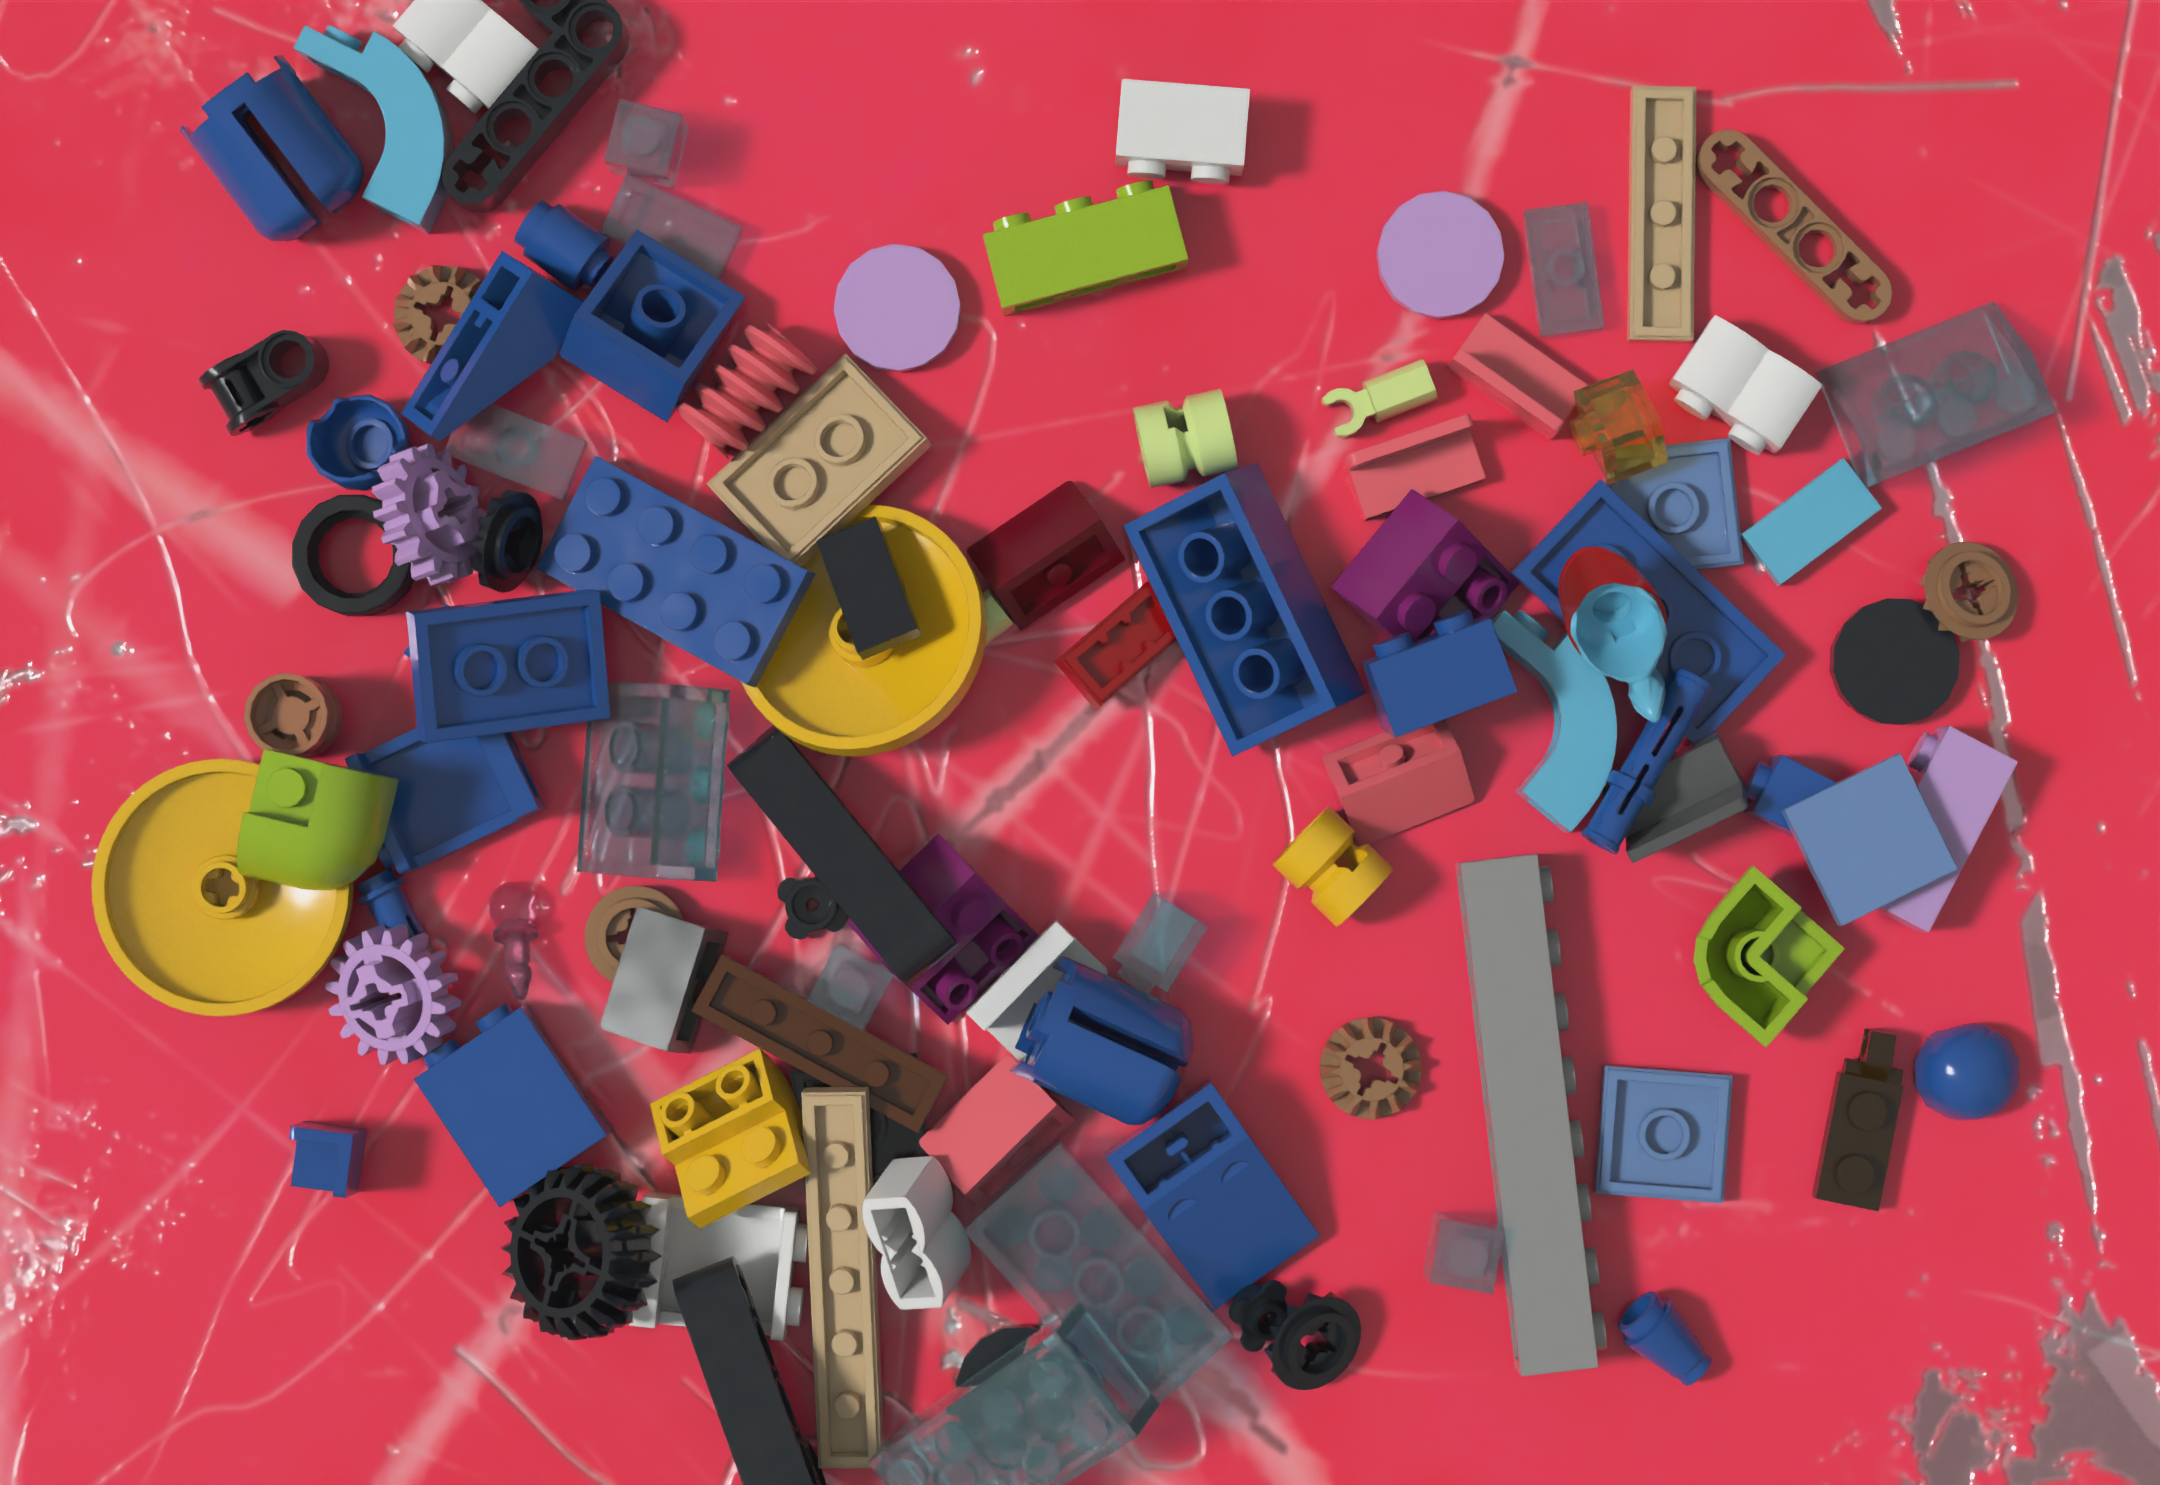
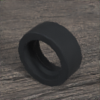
M338 495L317 504L301 521L292 542V567L301 589L319 606L345 616H373L394 607L410 591L414 579L411 577V563L408 562L398 566L394 562L397 551L395 545H392L393 564L388 576L376 588L364 593H347L335 588L324 577L319 565V547L324 535L335 524L347 519H366L376 523L384 531L383 524L385 522L375 519L373 511L382 508L381 501L366 495Z

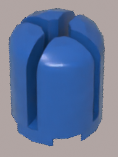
M277 55L273 58L281 67L280 69L268 74L257 82L254 81L248 72L201 106L209 117L196 128L194 132L182 125L180 133L199 154L260 235L271 241H291L307 235L323 223L246 121V118L252 114L255 116L309 189L329 212L336 214L351 202L361 186L364 171L360 158L297 77L295 70L283 55Z
M1061 956L1053 968L1064 974L1059 979L1053 992L1047 990L1038 1004L1034 1002L1015 1046V1049L1026 1053L1025 1060L1012 1067L1010 1072L1127 1125H1142L1163 1111L1172 1100L1181 1082V1077L1176 1073V1070L1179 1066L1185 1067L1188 1065L1193 1050L1191 1022L1181 1009L1068 957Z

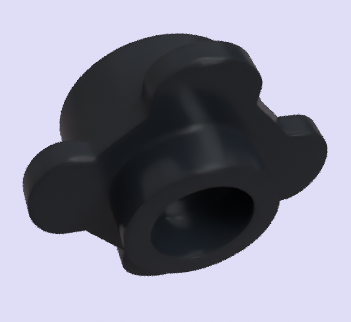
M816 876L802 881L790 877L780 883L777 895L781 901L785 902L788 916L785 930L792 938L805 939L811 931L824 928L831 932L841 930L846 924L847 914ZM811 898L818 901V908L815 911H810L806 907L807 901Z
M1270 1280L1266 1283L1248 1285L1235 1296L1229 1308V1318L1240 1328L1242 1332L1240 1344L1247 1351H1259L1264 1347L1266 1341L1275 1339L1270 1326L1283 1324L1288 1317L1287 1304L1284 1299L1287 1290L1281 1282ZM1265 1313H1268L1264 1319L1260 1320Z

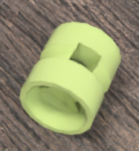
M1221 388L1186 396L1182 407L1175 408L1168 400L1133 408L1139 445L1150 489L1183 482L1188 471L1196 469L1203 477L1238 469L1233 434Z

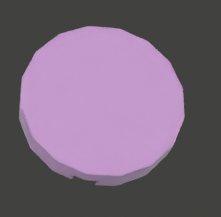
M1448 191L1419 194L1396 209L1382 229L1376 258L1379 278L1392 300L1412 313L1433 320L1460 317L1483 303L1499 281L1504 261V250L1501 232L1487 210L1467 196Z
M891 244L870 249L849 265L837 285L833 310L839 334L855 357L875 369L902 373L925 366L945 353L958 331L961 304L955 280L939 259L919 247Z

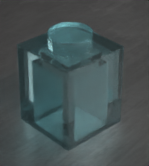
M619 99L604 162L614 174L674 188L689 126L682 114Z
M1152 892L1112 956L1113 959L1123 964L1117 976L1146 994H1150L1155 985L1168 992L1208 926Z
M840 942L835 946L806 1001L864 1031L869 1026L895 975L882 963Z
M1434 1212L1423 1275L1430 1283L1493 1294L1505 1230L1497 1223Z

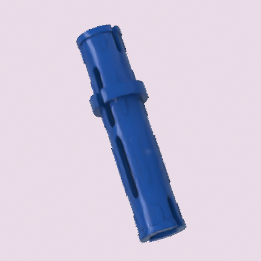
M1679 668L1676 670L1675 677L1665 693L1659 721L1656 723L1647 721L1619 772L1611 771L1606 780L1610 788L1589 824L1581 833L1585 839L1614 855L1620 850L1619 847L1643 806L1651 807L1657 796L1652 790L1676 749L1680 746L1683 737L1705 699L1714 689L1708 682L1685 669ZM1669 724L1667 730L1665 731L1664 735L1662 736L1664 730L1666 729L1667 725ZM1662 736L1660 742L1658 743L1657 747L1655 748L1657 742L1659 741L1660 737Z

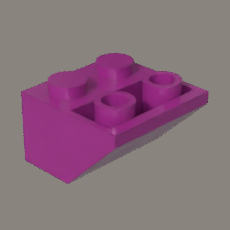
M1411 489L1332 584L1331 588L1362 619L1388 639L1409 632L1414 642L1437 633L1434 626L1435 621L1470 609L1473 619L1480 616L1491 618L1519 585V582L1458 518Z
M938 833L900 872L959 943V946L909 988L949 1025L1039 935L975 868ZM849 919L847 921L849 926L879 961L904 983L878 954L852 920Z

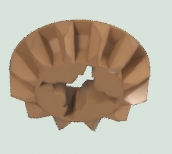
M431 265L428 269L409 276L400 294L394 298L393 326L404 348L420 361L431 365L455 325L446 324L443 331L438 333L436 341H433L436 335L434 331L435 321L427 316V313L419 310L420 306H441L444 298H448L450 290H453L451 294L453 299L452 309L460 314L461 317L482 281L459 266Z
M1957 542L1942 548L1926 561L1928 564L1926 573L1918 583L1925 588L1926 601L1922 609L1933 612L1939 621L1938 631L1953 632L1959 636L1960 643L1970 640H1983L1985 642L2003 632L2010 625L2018 607V588L2012 571L1997 553L1978 543ZM1962 584L1966 588L1973 586L1975 589L1983 586L1985 588V591L1978 594V597L1971 603L1969 600L1959 601L1958 598L1954 599L1952 596L1955 590L1961 587Z
M645 886L622 887L605 895L592 909L585 926V947L591 963L607 980L614 981L625 944H620V941L610 942L609 936L619 935V932L630 928V919L633 918L632 908H647L684 920L679 907L661 891Z
M1376 1017L1355 1019L1338 1028L1326 1042L1320 1058L1321 1082L1331 1101L1345 1113L1354 1117L1372 1120L1387 1117L1400 1112L1418 1091L1422 1071L1420 1054L1412 1037L1397 1024ZM1381 1042L1385 1043L1381 1052L1384 1054L1381 1065L1389 1070L1390 1075L1397 1077L1395 1082L1393 1083L1387 1079L1385 1081L1373 1079L1369 1087L1365 1086L1362 1094H1358L1357 1092L1361 1086L1359 1083L1361 1072L1353 1067V1063L1345 1060L1347 1054L1355 1058L1360 1056L1368 1059L1374 1050H1378Z

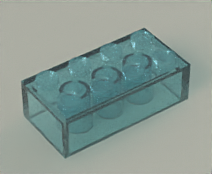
M1060 1138L965 1223L963 1230L965 1234L1137 1424L1234 1337L1229 1324Z
M1079 1302L896 1429L868 1461V1464L885 1485H1066L1136 1438L1160 1404Z

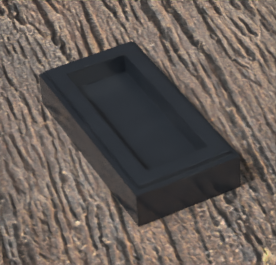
M875 516L817 541L855 649L862 660L922 635L882 525Z

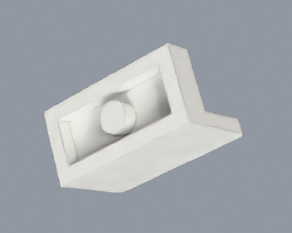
M1057 919L1039 935L966 1011V1014L984 1031L987 1029L1019 1061L1025 1060L1026 1053L1015 1049L1021 1030L1034 1002L1038 1004L1047 990L1053 992L1059 979L1064 974L1053 968L1061 956L1068 957L1108 975L1107 968Z

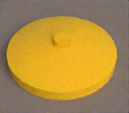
M868 505L842 530L874 516L879 520L922 635L862 660L855 649L821 552L819 551L803 566V568L813 572L815 576L756 688L742 682L753 704L773 726L793 741L812 750L838 756H867L892 751L905 746L933 730L951 714L968 692L980 667L986 644L987 611L984 595L975 572L960 549L943 531L924 518L902 509L883 505Z
M208 759L183 764L157 775L130 795L109 822L96 852L91 884L92 905L96 924L107 951L121 971L138 988L152 998L184 1012L205 1016H235L256 1012L287 1000L306 987L326 967L335 954L349 922L353 900V882L332 891L302 890L243 876L237 871L238 837L243 812H249L260 767L258 763L232 759Z

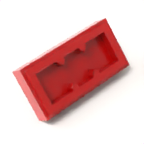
M1149 580L1054 661L1095 710L1101 707L1177 640Z

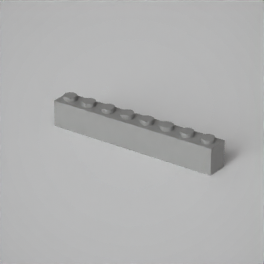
M1538 854L1455 862L1515 1369L1521 1376L1599 1368L1597 1350L1607 1349V1338L1602 1311L1592 1312L1589 1286L1599 1285V1270L1594 1247L1584 1248L1581 1223L1591 1222L1592 1213L1587 1184H1577L1574 1159L1584 1158V1144L1580 1121H1569L1566 1095L1576 1094V1077L1572 1057H1562L1559 1031L1569 1030V1019L1564 992L1554 993L1551 968L1561 967V951L1557 930H1546L1543 904H1550L1554 901L1549 865L1539 866Z

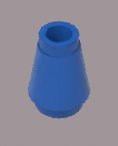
M1653 1291L1647 1292L1633 1301L1621 1315L1617 1327L1624 1334V1344L1674 1378H1677L1683 1385L1693 1384L1710 1367L1711 1357L1704 1351V1348L1670 1298H1660Z

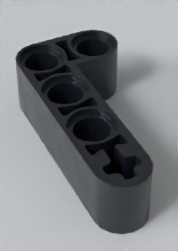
M519 0L534 22L548 32L550 36L446 160L442 171L444 188L462 208L471 213L483 214L493 211L501 205L624 58L629 49L630 37L628 30L619 13L606 0H561L556 5L548 8L537 6L533 0ZM601 20L613 24V36L605 46L589 48L583 45L582 34L590 23ZM556 69L570 71L573 76L572 85L564 95L548 97L542 94V81L550 71ZM517 117L530 120L532 125L531 134L523 144L506 146L502 143L501 130L505 123ZM488 144L492 146L503 160L508 162L504 168H501L494 159L491 160L484 152ZM469 170L477 174L482 173V176L488 182L481 192L473 187L468 189L469 186L463 180L465 173Z
M731 1256L673 1279V1289L742 1484L827 1485L822 1468H818V1458L812 1445L808 1440H804L801 1435L748 1285L735 1257Z

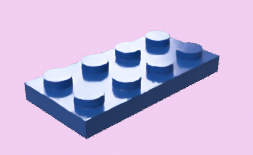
M598 456L594 457L536 567L538 570L576 591L586 589L600 591L601 604L744 684L755 688L815 576L813 572Z
M1601 479L1597 480L1510 572L1563 623L1558 583L1564 565L1576 551L1585 547L1606 548L1623 556L1638 571L1644 574L1661 599L1668 618L1666 625L1667 638L1662 655L1656 666V669L1664 679L1665 692L1674 679L1676 670L1679 668L1699 676L1714 688L1705 699L1684 736L1691 744L1711 735L1786 656L1776 644Z

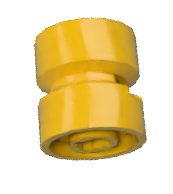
M1328 806L1288 845L1272 865L1297 889L1309 887L1313 891L1311 903L1338 927L1368 899L1394 868L1369 844L1356 846L1353 843L1354 829Z

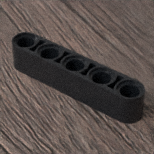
M772 725L727 764L732 774L888 966L909 988L959 946L953 935L797 746L775 726Z

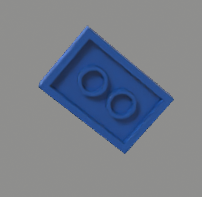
M586 589L406 612L418 741L433 743L611 718L600 591Z

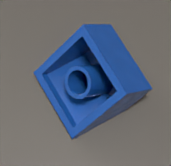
M637 229L574 314L559 356L668 423L677 410L676 406L685 399L700 377L742 306L745 296Z
M1464 610L1435 621L1434 626L1437 633L1413 642L1410 633L1407 632L1373 645L1376 656L1363 660L1362 664L1381 729L1396 738L1518 692L1491 618L1480 616L1473 619L1471 610Z

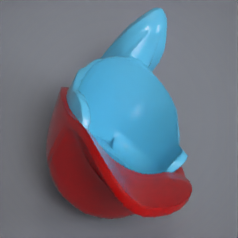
M1601 547L1581 548L1564 565L1558 583L1559 602L1568 636L1573 646L1590 667H1593L1596 671L1607 677L1628 683V696L1635 710L1650 722L1656 723L1661 717L1666 693L1664 679L1656 669L1667 638L1666 625L1668 618L1663 603L1645 575L1638 571L1623 556Z

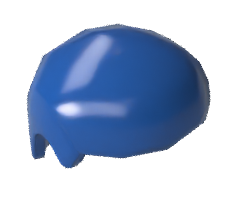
M371 394L351 396L347 399L343 397L334 399L331 408L320 419L311 420L306 429V455L317 472L324 478L347 490L369 491L372 490V486L383 483L377 472L379 466L389 463L390 455L408 449L411 445L409 426L397 408L391 403Z
M1963 1024L1935 1031L1925 1040L1914 1060L1915 1086L1927 1107L1948 1119L1978 1120L1993 1116L2004 1110L2019 1089V1058L2009 1038L1999 1030L1990 1029L1985 1024Z

